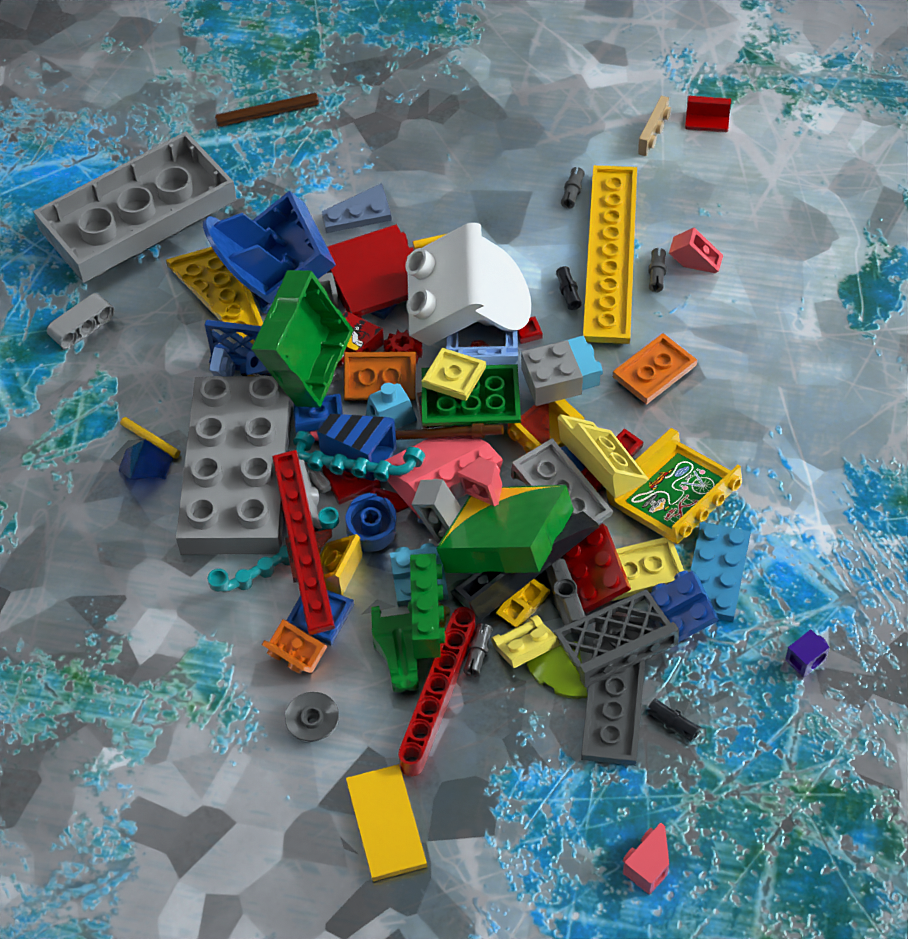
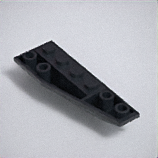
M584 511L570 516L563 531L555 539L552 550L539 573H505L499 571L473 573L450 592L464 607L470 608L474 612L475 617L481 621L599 528V524Z

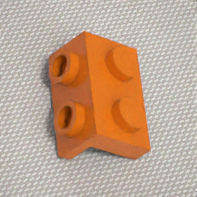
M282 619L271 640H264L261 644L268 649V655L279 661L282 658L289 662L287 667L299 674L302 671L312 673L328 647Z

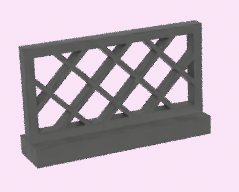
M647 589L554 631L560 645L580 674V681L584 687L590 686L678 645L679 641L678 627L674 622L670 623ZM644 599L649 605L648 611L634 609L635 603ZM615 612L627 614L624 622L610 618ZM631 615L645 618L643 626L630 624ZM649 619L660 621L663 627L655 630L647 628ZM597 622L604 625L600 633L588 630L589 624ZM608 625L622 628L620 636L605 634ZM626 630L640 633L639 638L635 640L625 639L624 635ZM569 633L580 634L578 643L567 641L564 636ZM588 636L599 639L596 648L582 645L584 637ZM603 640L617 643L616 648L611 651L600 649ZM579 651L593 654L592 659L581 663L578 659Z

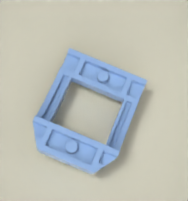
M459 331L447 337L446 349L486 361V365L515 364L518 361L517 331H505L506 346L459 347Z

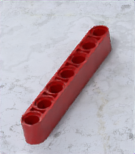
M459 607L451 615L445 630V643L440 644L441 657H437L433 661L398 753L401 771L407 776H417L425 767L467 656L468 646L475 635V614L468 607ZM467 622L468 624L460 625L459 623ZM452 644H459V646H457V647H452V646H450V645H452ZM451 666L450 669H443L442 667ZM436 688L444 689L440 692L433 691ZM426 711H434V712H435V713H433V714H431V715H426V714H424ZM417 734H425V735H426V736L423 737V738H416V737H415ZM409 757L417 758V760L413 762L406 761V759Z

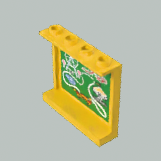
M670 428L635 460L649 480L645 484L617 498H614L607 489L606 492L608 504L673 543L678 544L683 538L688 537L700 522H704L717 506H721L733 491L739 489L742 484L741 466L737 465L732 470L723 467L680 443L679 432Z

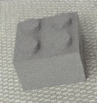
M568 340L521 351V370L535 406L582 395L583 376Z

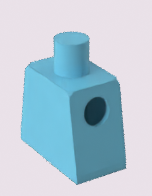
M385 383L381 386L380 391L369 395L366 416L390 417L394 419L395 430L417 421L411 401L400 384Z

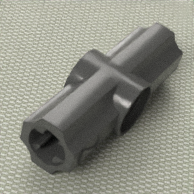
M558 559L544 571L554 597V606L560 613L563 625L566 626L586 616L577 594V585L571 578L565 559Z

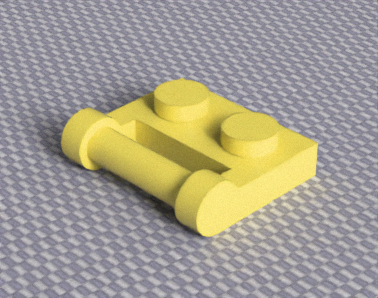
M538 615L531 617L529 622L501 636L497 634L491 637V642L496 651L513 668L560 645L558 637L543 624Z

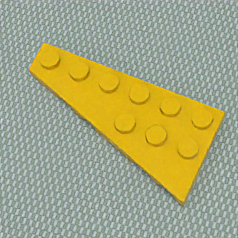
M212 247L166 259L167 266L220 321L262 326L263 321L250 289L244 286L227 269ZM236 332L243 338L247 336L244 333Z

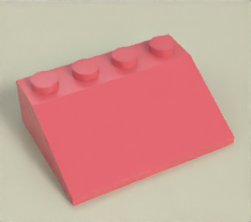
M473 436L428 438L412 446L421 449L425 453L422 465L414 467L412 471L401 476L390 475L387 481L420 519V516L411 505L420 480L443 479L457 500L466 495L458 475L460 470L479 457L495 462L501 470L503 459L488 442L480 438H473ZM406 450L385 461L395 466L403 465L405 463L403 456Z

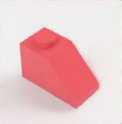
M694 227L674 236L669 254L683 267L712 273L719 272L723 254Z
M479 457L458 472L466 494L494 507L499 504L502 481L499 475L500 469L495 462Z

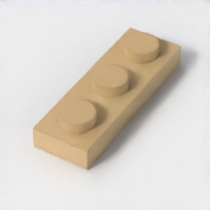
M661 95L639 138L638 154L647 156L650 148H654L657 134L662 133L664 120H668L671 113V107H668L669 97Z

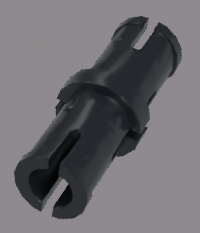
M562 266L556 270V276L560 283V292L565 297L568 309L577 310L582 306L577 292V283L573 281L570 268Z
M654 698L648 706L649 708L646 712L666 724L667 729L679 732L691 742L699 735L700 732L698 731H701L702 727L682 716V712L678 709L675 711L669 708L657 698Z

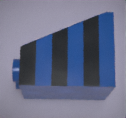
M330 414L325 422L320 423L317 429L319 449L327 456L342 454L348 459L357 460L358 457H364L370 462L379 463L381 460L390 458L397 449L394 419L390 417ZM345 468L344 471L351 473L352 469ZM367 472L364 479L374 481V472Z

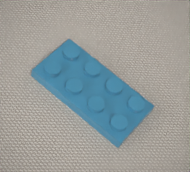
M701 522L690 571H693L700 578L718 619L734 622L751 531Z

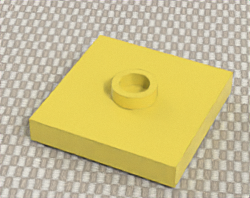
M441 348L421 381L422 387L467 401L486 368V361Z

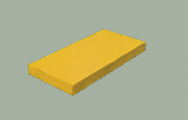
M397 764L347 777L346 782L372 881L426 868L427 861L400 765Z

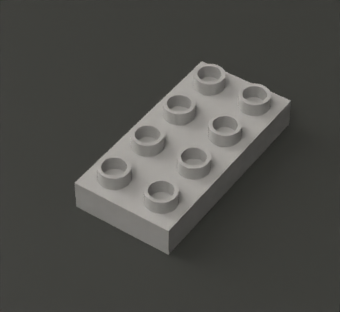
M185 131L36 209L33 213L40 232L82 282L85 283L94 277L102 275L108 269L132 256L141 254L145 249L167 237L178 234L182 229L200 219L216 213L219 209L237 200L234 181Z
M273 376L195 377L176 540L181 555L279 553L282 547L284 512L272 456L289 452L293 402Z

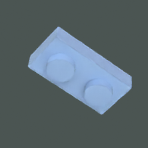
M214 347L209 371L213 376L233 377L235 373L233 360L224 349Z

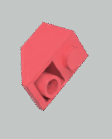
M662 823L655 829H648L641 839L642 843L637 849L631 848L623 858V874L649 895L668 875L669 856L666 830Z

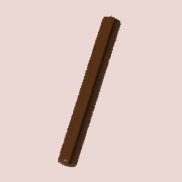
M317 93L306 94L216 114L215 120L217 126L222 127L316 106L319 104V98Z

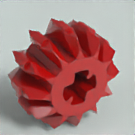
M397 329L396 334L389 333L388 339L384 340L383 352H416V364L418 359L422 358L423 344L409 336L408 329L404 332H400Z

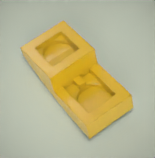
M533 579L506 600L497 610L496 614L517 628L538 609L551 592L547 587Z

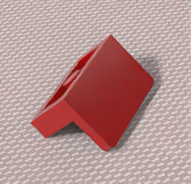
M688 95L685 129L728 132L731 98Z

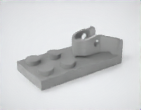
M553 438L512 462V479H518L527 486L566 485L574 508L571 516L584 511L598 524L612 516L613 510Z

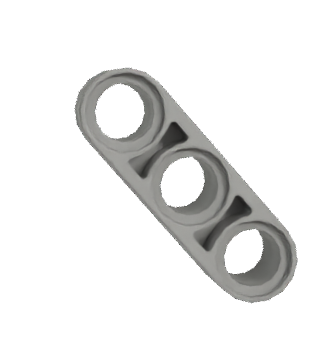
M92 294L52 321L47 328V334L62 348L68 349L109 321L114 315V307L99 294Z

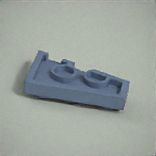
M382 183L321 211L326 233L392 221Z

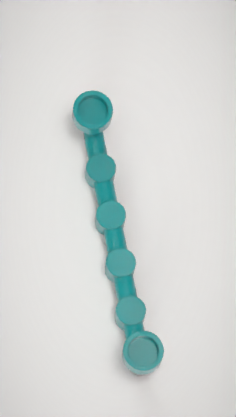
M298 431L293 440L299 459L307 462V466L313 471H320L323 465H327L331 472L341 475L345 468L352 469L351 473L358 478H364L367 472H374V477L383 482L387 481L390 475L401 476L412 471L414 467H420L425 459V453L421 449L408 447L403 456L405 463L395 466L385 460L375 463L370 462L364 457H358L357 460L348 459L342 454L327 456L317 450L313 451V453H307L305 451H309L312 448L315 439L310 433L305 431Z
M325 507L318 514L319 523L322 528L315 532L317 542L326 538L339 524L338 511L333 507ZM288 544L283 545L276 555L270 558H260L257 565L249 570L241 569L237 571L235 578L229 580L225 570L214 569L207 577L209 587L216 592H229L236 588L248 590L251 588L252 579L261 575L264 578H269L274 574V567L280 563L284 565L294 564L291 546Z

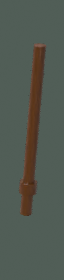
M475 423L472 426L396 430L395 433L396 440L464 436L484 438L485 435L503 434L504 428L502 424L484 425V423Z

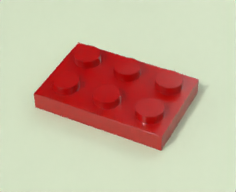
M603 523L563 555L571 578L577 585V594L586 613L631 590L609 530Z

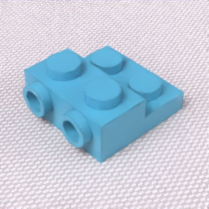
M426 543L420 549L410 550L408 547H399L395 552L390 553L398 607L408 606V601H411L410 555L436 553L437 564H442L436 549L437 546L434 544ZM442 565L443 579H438V585L443 584V600H449L445 571Z

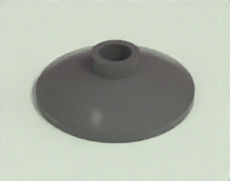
M307 692L297 696L290 702L285 712V723L289 732L294 737L308 742L318 741L329 736L336 728L339 720L336 703L329 696L320 692ZM310 719H317L314 723H308Z

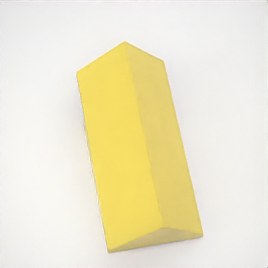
M561 414L558 416L559 434L562 443L614 498L645 484L649 480L611 430L598 428L591 421Z

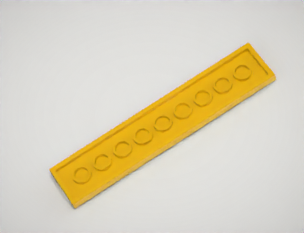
M593 165L583 336L586 342L630 344L637 167Z

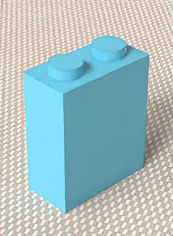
M584 336L569 339L568 342L583 376L582 390L599 386L600 375H603L601 363L594 358L592 345L587 344Z

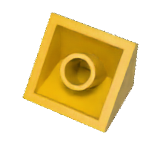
M357 534L325 544L320 554L328 591L343 596L362 558L361 541Z

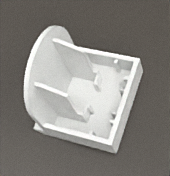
M467 223L423 248L415 249L407 256L409 336L430 346L477 321L485 326L494 325L509 332L517 331L528 323L531 314V299L524 276L514 260L503 249L481 236V224Z

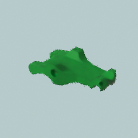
M408 601L407 609L409 613L381 617L380 606L371 607L374 650H377L386 660L392 688L397 693L404 690L413 691L419 688L417 659H414L411 601Z

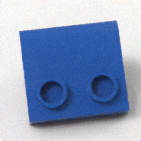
M288 191L253 220L244 213H240L221 221L212 216L207 217L203 221L204 233L211 247L227 269L244 286L253 291L264 314L268 313L287 270L312 271L316 278L319 279L336 266L306 204L291 191Z

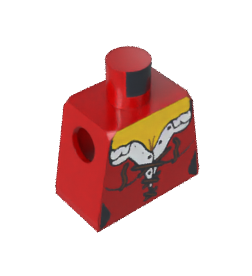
M345 311L343 316L352 327L353 333L344 352H376L383 346V328ZM344 354L337 364L338 367L344 364Z

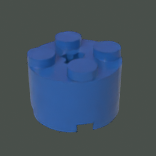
M367 493L356 497L350 503L345 516L347 536L357 534L360 537L362 552L379 551L393 542L396 534V510L387 498Z

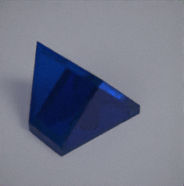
M144 439L125 450L119 466V472H123L130 479L147 477L166 479L173 457Z

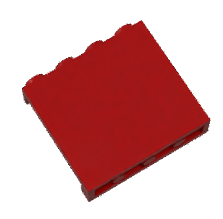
M397 224L327 246L336 264L327 273L333 274L337 294L345 311L362 318V315L408 300L406 261L407 256L414 249L413 247L409 248L406 234L400 231Z

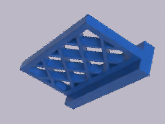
M206 320L205 330L211 353L209 364H211L214 347L222 348L233 360L235 370L240 371V365L246 363L247 353L252 351L253 344L249 341L256 340L261 326ZM213 329L220 330L223 332V334L220 335ZM236 332L244 333L247 336L243 338ZM231 337L237 342L233 344L226 338Z

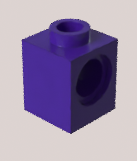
M810 629L788 647L785 661L805 678L827 660L830 647L822 636L815 634Z

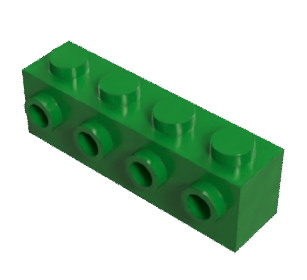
M436 553L410 555L414 659L441 657L440 644L445 643V627H439V622H444V606H439L438 600H443V584L438 585V579H443L442 564H437Z

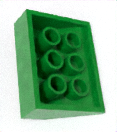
M518 364L486 365L467 401L422 387V426L521 423ZM430 367L421 368L422 379Z

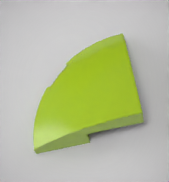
M561 645L526 662L533 678L541 686L544 682L554 688V694L573 699L588 697L587 688L580 681V674ZM579 651L578 659H579L580 662L582 663V659H581V655H580V651Z

